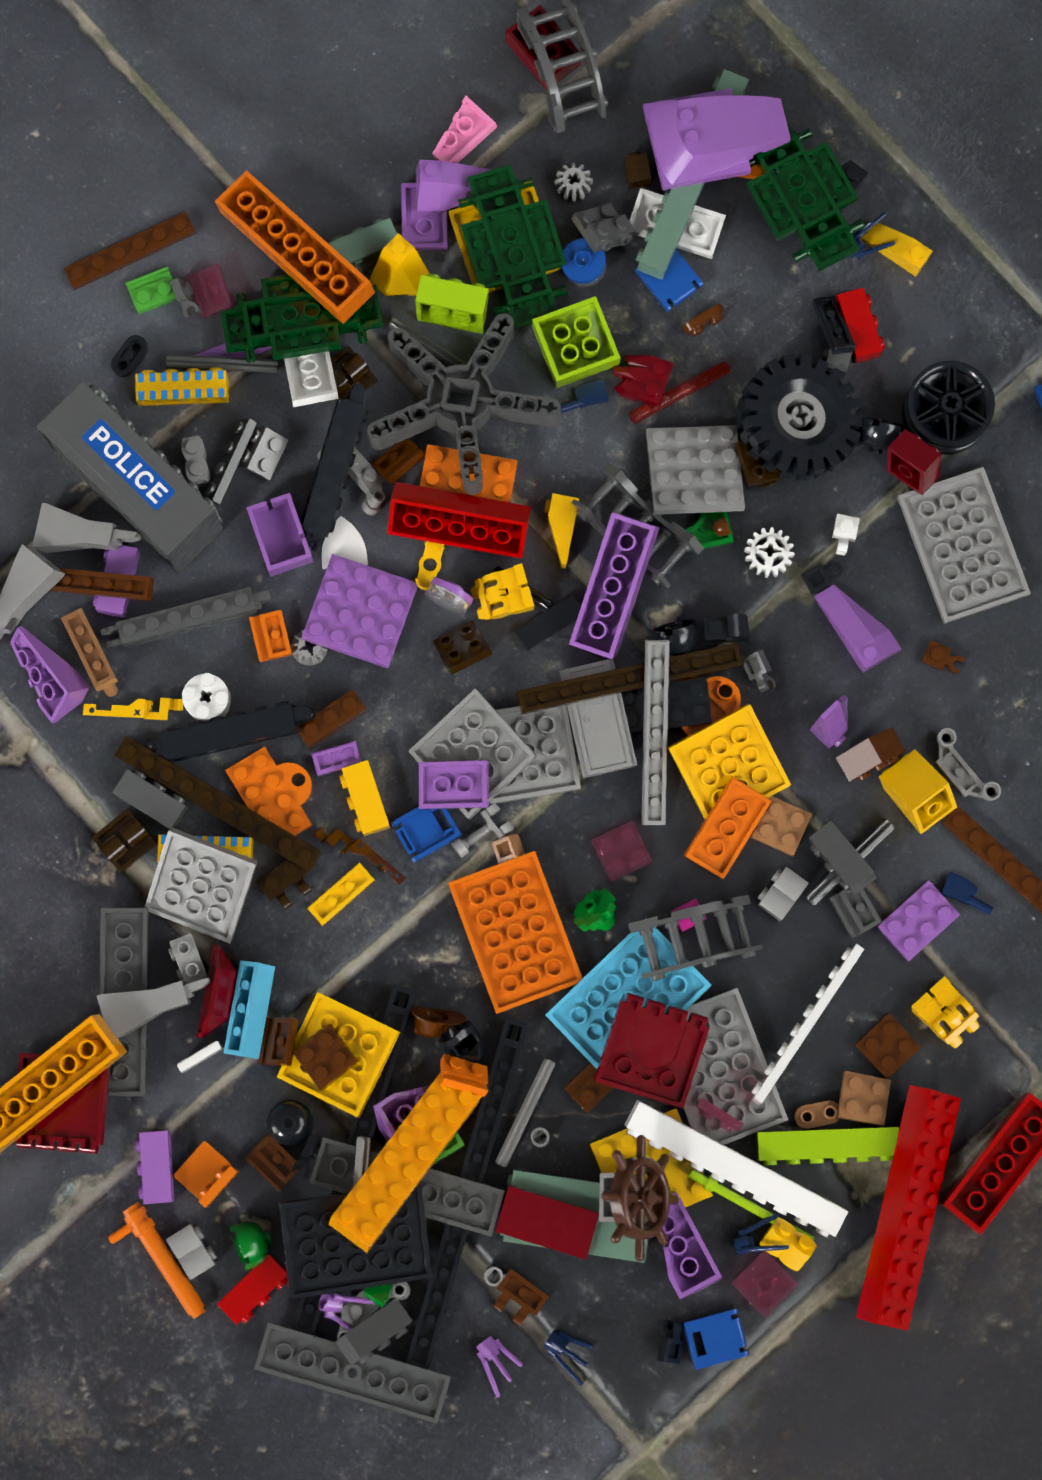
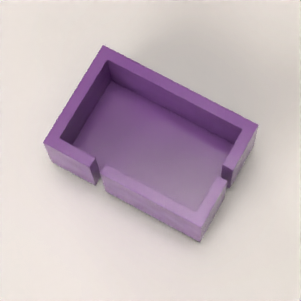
M290 493L270 499L273 506L271 510H269L266 501L246 507L270 577L313 562Z

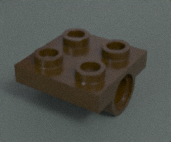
M349 345L331 359L338 398H347L353 383L362 384L365 387V391H367L378 382L366 362Z
M742 441L735 444L747 487H764L778 480L786 479L779 476L780 470L777 468L772 473L763 468L762 465L765 460L762 457L755 461L748 453L753 448L751 444L744 446Z
M474 620L433 640L445 667L451 675L492 655L489 645Z
M128 808L92 836L100 850L121 874L158 845Z

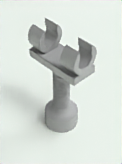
M493 803L489 808L481 812L480 815L486 821L482 828L480 827V829L472 833L471 836L469 835L465 840L458 838L451 843L461 858L469 853V846L481 839L482 836L484 837L488 832L493 831L498 839H501L514 829L510 821L497 828L491 820V817L500 811L496 803Z

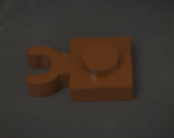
M930 640L921 662L940 671L946 666L951 673L958 674L960 670L956 669L953 663L955 661L964 663L965 659L961 656H950L952 649Z

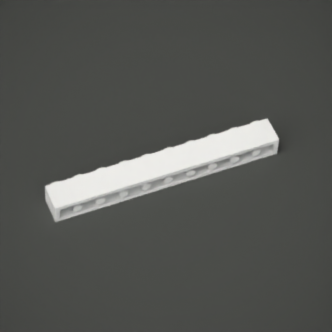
M639 1100L636 1101L624 1124L629 1129L627 1133L636 1138L639 1135H644L650 1140L648 1144L659 1150L662 1147L670 1150L669 1155L680 1161H682L683 1157L691 1161L690 1166L701 1172H703L704 1168L712 1172L711 1177L722 1183L725 1179L733 1183V1189L743 1194L746 1190L754 1194L752 1197L754 1200L764 1205L768 1201L775 1205L773 1208L775 1211L785 1216L789 1212L795 1216L794 1220L804 1226L810 1223L816 1227L815 1231L825 1237H828L829 1234L836 1237L848 1214L845 1208Z

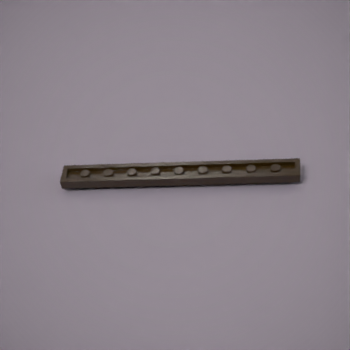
M734 643L669 657V682L741 667L743 662L738 644ZM645 663L518 690L516 695L521 715L644 688Z
M125 736L114 755L309 872H312L323 853L128 736Z

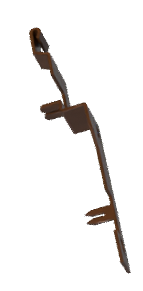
M320 827L313 834L321 843L326 842L331 847L341 839L347 846L339 855L350 851L352 854L364 855L377 867L381 863L383 866L380 871L384 869L383 873H385L388 869L393 873L390 878L399 885L406 879L405 876L359 838L354 842L338 828L333 834L327 835L323 832V828ZM394 874H398L399 878H396Z

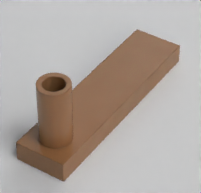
M79 608L65 615L61 619L97 692L103 690L109 697L116 695L118 687L115 683L118 680L83 609Z

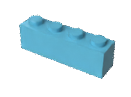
M240 960L224 1054L259 1059L275 971L274 966Z

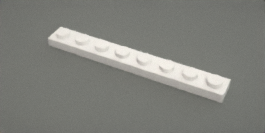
M856 944L852 949L847 947L841 956V959L844 961L840 967L835 966L828 976L831 979L827 986L822 985L815 995L818 1000L814 1006L809 1004L803 1013V1016L806 1018L801 1025L797 1023L790 1032V1035L793 1036L788 1044L786 1042L782 1044L777 1052L780 1057L776 1063L771 1061L764 1071L767 1075L764 1081H758L752 1089L751 1093L754 1096L751 1100L760 1105L764 1101L864 951V948Z

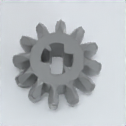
M574 162L571 163V168L564 164L562 166L563 171H557L556 176L558 179L555 180V186L558 187V194L564 193L563 199L567 200L569 196H572V201L575 202L577 196L583 200L585 193L591 192L590 185L593 184V179L589 178V170L583 171V164L578 168H575ZM577 180V182H575L573 185L570 184V182Z

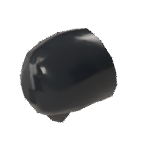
M471 1021L454 1025L442 1034L439 1039L446 1055L478 1063L483 1057V1041Z

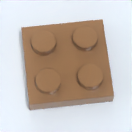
M771 796L768 799L772 800L754 829L751 838L793 857L812 814Z
M850 1071L843 1072L837 1118L883 1127L885 1125L891 1080Z

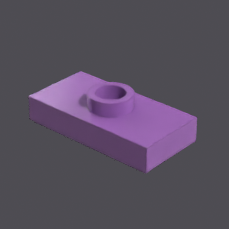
M356 741L311 754L317 776L342 770V768L362 762Z

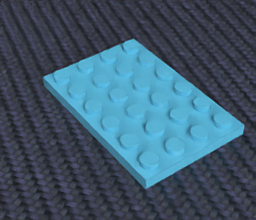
M656 927L653 928L652 936L661 969L677 965L673 945ZM634 932L624 938L546 1016L597 1069L620 999L625 1001L627 993L644 997L643 1007L647 999L666 1004L664 1013H667L669 1006L687 1010L712 985L694 966L665 973L666 978L652 981L651 977L642 979L641 974L651 972L652 969L643 935L640 936L639 932Z

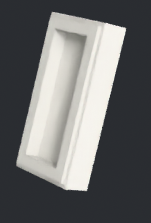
M215 1041L179 1062L177 1067L181 1073H184L224 1048L219 1041Z

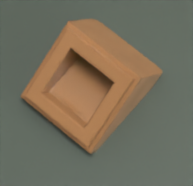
M518 834L508 835L491 842L498 864L525 854Z

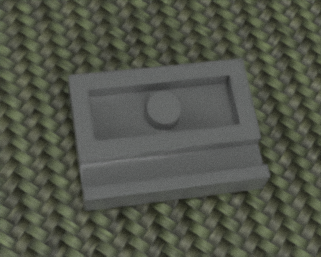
M864 889L855 896L850 890L847 892L843 890L829 898L851 939L882 922Z

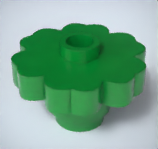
M605 888L600 892L595 889L586 894L584 901L579 902L573 912V915L576 917L574 923L584 932L589 929L592 931L597 929L608 931L616 922L614 917L616 909L614 902L616 898Z

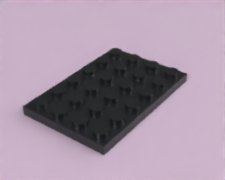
M419 1182L367 1253L329 1225L330 1218L350 1192L278 1202L289 1298L297 1299L432 1278L421 1182Z

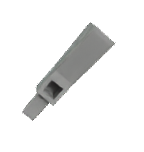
M42 503L32 547L42 553L89 548L118 551V547L122 546L123 542L133 543L142 539V535L137 532L122 530V528L113 523L87 520L47 503Z
M23 544L17 553L0 594V639L5 633L11 635L26 612L65 575L64 572L34 548Z
M204 978L185 984L184 981H178L153 990L97 995L104 1021L119 1040L164 1012L191 1004L190 999L194 997V992L204 989L211 983L210 978Z

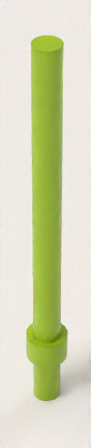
M694 1169L690 1170L688 1177L702 1184L703 1188L707 1191L718 1193L762 1219L774 1215L719 1184L718 1180L710 1175L707 1177ZM792 1225L797 1232L807 1235L814 1241V1236Z

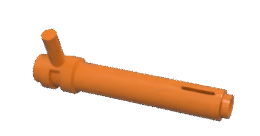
M139 1202L135 1203L122 1212L127 1224L109 1235V1241L114 1244L131 1232L136 1238L138 1237L188 1316H192L195 1319L205 1312L203 1308L205 1306L157 1232L154 1227L156 1225L152 1218H148L144 1205L141 1207Z

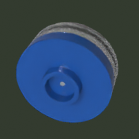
M584 238L570 242L563 250L567 264L562 267V270L570 283L579 287H589L598 283L605 275L607 260L604 251L594 253Z

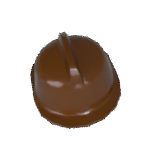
M422 1006L411 1008V1013L415 1016L414 1033L428 1038L441 1037L449 1029L450 1025L462 1024L466 1021L464 1014L454 1010L431 1009Z

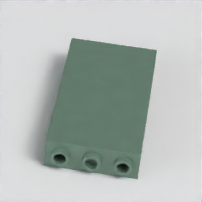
M513 1170V1174L508 1176L507 1188L510 1185L599 1213V1182ZM598 1219L589 1255L639 1262L635 1259V1239H630L623 1235L619 1243H613L611 1236L617 1228L616 1223L599 1222ZM500 1233V1236H504V1242L543 1247ZM645 1239V1257L641 1263L646 1262L649 1239Z

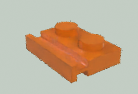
M282 610L249 617L260 663L292 655Z
M446 1054L442 1056L440 1060L441 1085L462 1091H470L472 1094L485 1097L488 1092L487 1066Z

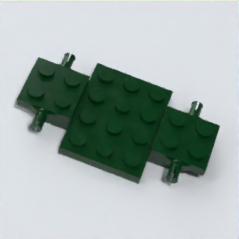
M787 122L790 142L770 151L754 154L753 158L749 160L750 167L757 165L763 174L747 182L746 186L777 242L798 231V236L804 248L792 254L793 259L797 263L809 257L820 272L859 252V246L854 239L853 233L865 228L862 219L849 225L840 209L858 201V195L828 143L825 142L806 152L801 142L813 136L810 128L797 134Z
M511 164L468 177L467 180L471 190L470 196L458 199L460 209L473 205L480 218L479 220L460 225L477 283L489 289L501 286L505 298L504 304L492 307L493 315L495 317L507 313L513 318L514 329L516 330L532 325V319L556 311L555 298L567 295L568 293L565 285L552 289L546 272L566 266L567 263L547 200L524 205L521 190L534 187L532 178L518 181L514 176Z
M289 275L261 279L264 298L246 301V294L241 293V300L240 293L236 295L238 306L232 309L220 310L227 354L245 351L246 362L251 363L250 355L252 363L256 361L254 350L257 348L271 346L275 361L340 350V334L355 332L358 335V342L363 344V336L365 344L368 342L366 331L384 327L376 284L372 285L375 293L344 324Z

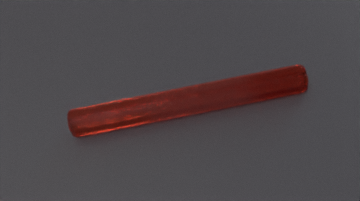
M723 361L663 394L659 407L645 403L629 413L631 421L636 424L730 372L729 365L726 361Z

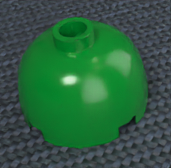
M248 1221L230 1226L231 1232L236 1231V1238H233L241 1264L247 1263L244 1266V1270L247 1271L262 1264L269 1254L268 1245L272 1244L268 1230L263 1232L260 1225Z

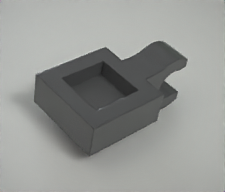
M179 278L170 281L177 301L182 305L183 315L191 319L190 310L193 307L196 313L201 314V306L193 300L191 285Z
M763 650L742 659L749 680L756 679L761 693L776 687L773 678L767 674L772 670Z

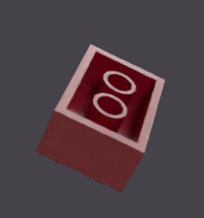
M539 5L528 14L529 16H538L547 12ZM554 20L536 26L539 35L543 36L561 31ZM515 23L505 31V42L544 89L548 91L545 80L540 81L534 63L535 60H538L534 49L529 50L522 34L518 30L517 23ZM569 38L549 44L545 48L548 58L552 60L580 52ZM582 61L556 69L554 72L556 83H559L581 66Z

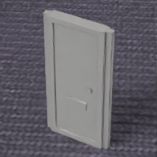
M607 659L559 672L561 681L616 668L614 659ZM621 693L567 705L583 778L638 766Z

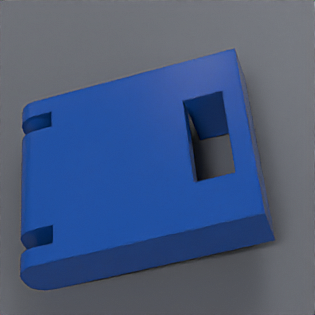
M677 249L663 280L637 270L638 267L635 268V273L666 312L672 309L667 302L668 300L676 307L696 292L692 282L699 289L703 286L701 279Z
M417 807L391 822L392 827L402 824L403 827L395 832L408 855L418 852V855L411 859L413 863L418 862L462 836L447 809L441 810L451 827L444 832L433 815L439 809H419Z
M737 1308L682 1322L695 1370L749 1355L748 1350H739V1348L747 1346L740 1317L731 1319V1315L738 1313ZM700 1331L706 1354L697 1355L692 1333Z

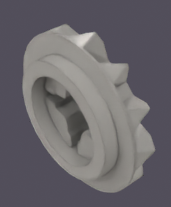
M302 630L294 636L291 643L292 654L303 665H316L325 658L328 648L316 644L313 647V656H311L308 650H301L306 646V641L302 640L304 632Z

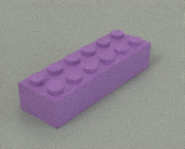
M611 513L569 645L610 659L617 658L660 527L618 513Z

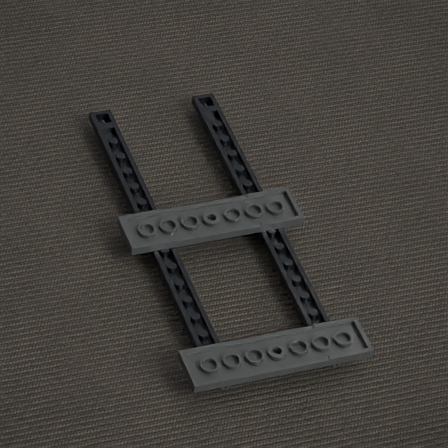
M393 985L382 1023L401 1033L360 1118L354 1116L347 1143L326 1137L322 1139L310 1183L331 1189V1195L350 1192L353 1189L357 1138L366 1136L371 1139L372 1143L377 1126L373 1106L385 1099L416 991ZM400 992H402V993H401V996H400V1000H399L398 1006H396V1005H397V1002H398V998H399ZM509 1018L505 1019L488 1077V1092L481 1101L460 1177L430 1168L420 1181L422 1184L425 1217L446 1223L406 1362L372 1353L374 1356L365 1363L361 1364L358 1361L351 1365L335 1341L315 1336L322 1312L319 1309L321 1295L300 1298L292 1328L268 1322L254 1367L255 1370L438 1424L451 1376L429 1370V1365L468 1231L490 1237L493 1234L505 1190L482 1183L528 1024ZM512 1025H513V1029H512V1032H511L510 1039H508V1038H509V1035H510V1031H511ZM370 1151L369 1166L379 1153ZM351 1368L356 1369L357 1376L350 1377L348 1370Z

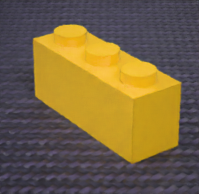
M368 760L342 768L343 775H340L339 778L343 789L348 788L350 796L346 797L350 811L354 809L356 811L357 818L353 820L357 832L362 831L365 837L389 829L390 825Z

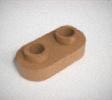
M823 1101L800 1106L795 1111L794 1120L799 1127L804 1129L834 1124L840 1119L837 1118L838 1104L834 1101ZM827 1108L833 1109V1116L828 1117L826 1115ZM805 1112L811 1115V1119L807 1122L803 1120Z

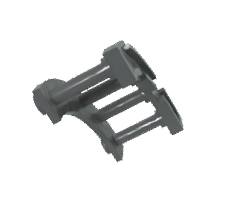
M562 0V8L538 16H529L525 8L516 10L518 30L522 34L529 50L534 49L538 58L534 63L540 81L545 80L548 93L544 94L548 120L557 133L565 131V121H567V118L596 109L600 116L605 118L608 101L605 94H603L600 75L595 61L597 53L595 47L590 45L578 16L575 2ZM564 16L571 28L546 36L539 35L536 29L537 25ZM573 36L576 37L581 49L580 52L556 60L548 58L545 50L547 45ZM582 60L585 61L588 77L561 86L556 83L554 76L556 69ZM591 85L593 100L567 109L562 108L560 98L563 97V94Z
M607 463L602 468L607 475L606 482L585 505L574 499L571 503L577 509L575 513L583 521L587 520L604 537L611 513L621 514L628 505L634 504L641 511L639 521L645 523L654 522L661 528V533L656 538L651 556L667 539L673 538L679 542V546L657 570L648 564L645 571L648 579L656 586L661 584L668 589L671 585L664 575L685 552L692 551L699 555L704 548L693 534L674 521L670 524L661 517L663 514L653 515L652 502L649 500L644 501L636 494L638 489L622 470ZM613 487H617L623 493L622 499L600 522L591 511Z
M749 895L671 912L672 917L670 918L666 914L628 924L630 933L639 932L640 936L643 935L652 969L651 972L641 974L642 979L651 977L652 981L666 978L665 973L700 964L703 965V968L717 965L716 960L742 955L743 959L756 956L755 951L762 950L763 946H751L742 913L744 911L743 906L751 904ZM727 910H730V913L734 915L742 949L735 950L726 918ZM712 913L714 917H717L726 950L725 953L713 956L703 923L704 915ZM690 919L691 923L694 922L703 956L701 959L689 962L686 961L677 927L679 926L678 921ZM665 925V928L669 930L677 965L661 969L652 933L654 932L653 928Z

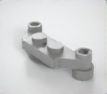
M323 446L321 447V449H320L319 452L317 453V458H318V460H319V458H320V454H321V451H322ZM354 447L355 461L352 467H348L347 474L366 494V498L362 503L363 511L368 515H376L385 499V494L382 491L384 479Z
M950 728L942 729L937 734L938 760L935 762L936 766L963 798L972 796L987 801H994L1001 795L999 784L996 782L983 783L954 749L953 744L957 739L955 731ZM942 736H946L948 742H944ZM987 789L992 791V796L987 794Z
M407 1282L392 1284L388 1301L391 1298H397L398 1300L407 1299L411 1293L410 1285ZM398 1286H403L404 1292L401 1295L396 1291ZM364 1290L356 1296L361 1298H367L363 1295ZM349 1302L340 1311L342 1314L341 1319L356 1327L381 1307L376 1303ZM340 1325L337 1340L342 1337L343 1333H347L350 1330Z

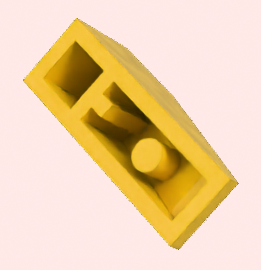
M880 223L876 224L861 237L863 242L872 248L895 241V245L878 252L915 277L932 253L931 249L916 239Z
M552 493L551 500H546L544 513H548V523L561 568L566 569L576 520L575 512L577 511L571 502L574 499L579 502V498Z

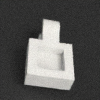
M842 514L836 515L832 538L839 539L836 554L845 556L849 541L855 542L860 518Z

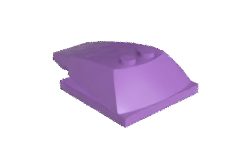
M731 88L643 104V112L662 190L748 175L751 173L749 160L753 158L754 154L764 153L790 142V134L781 98L732 95Z

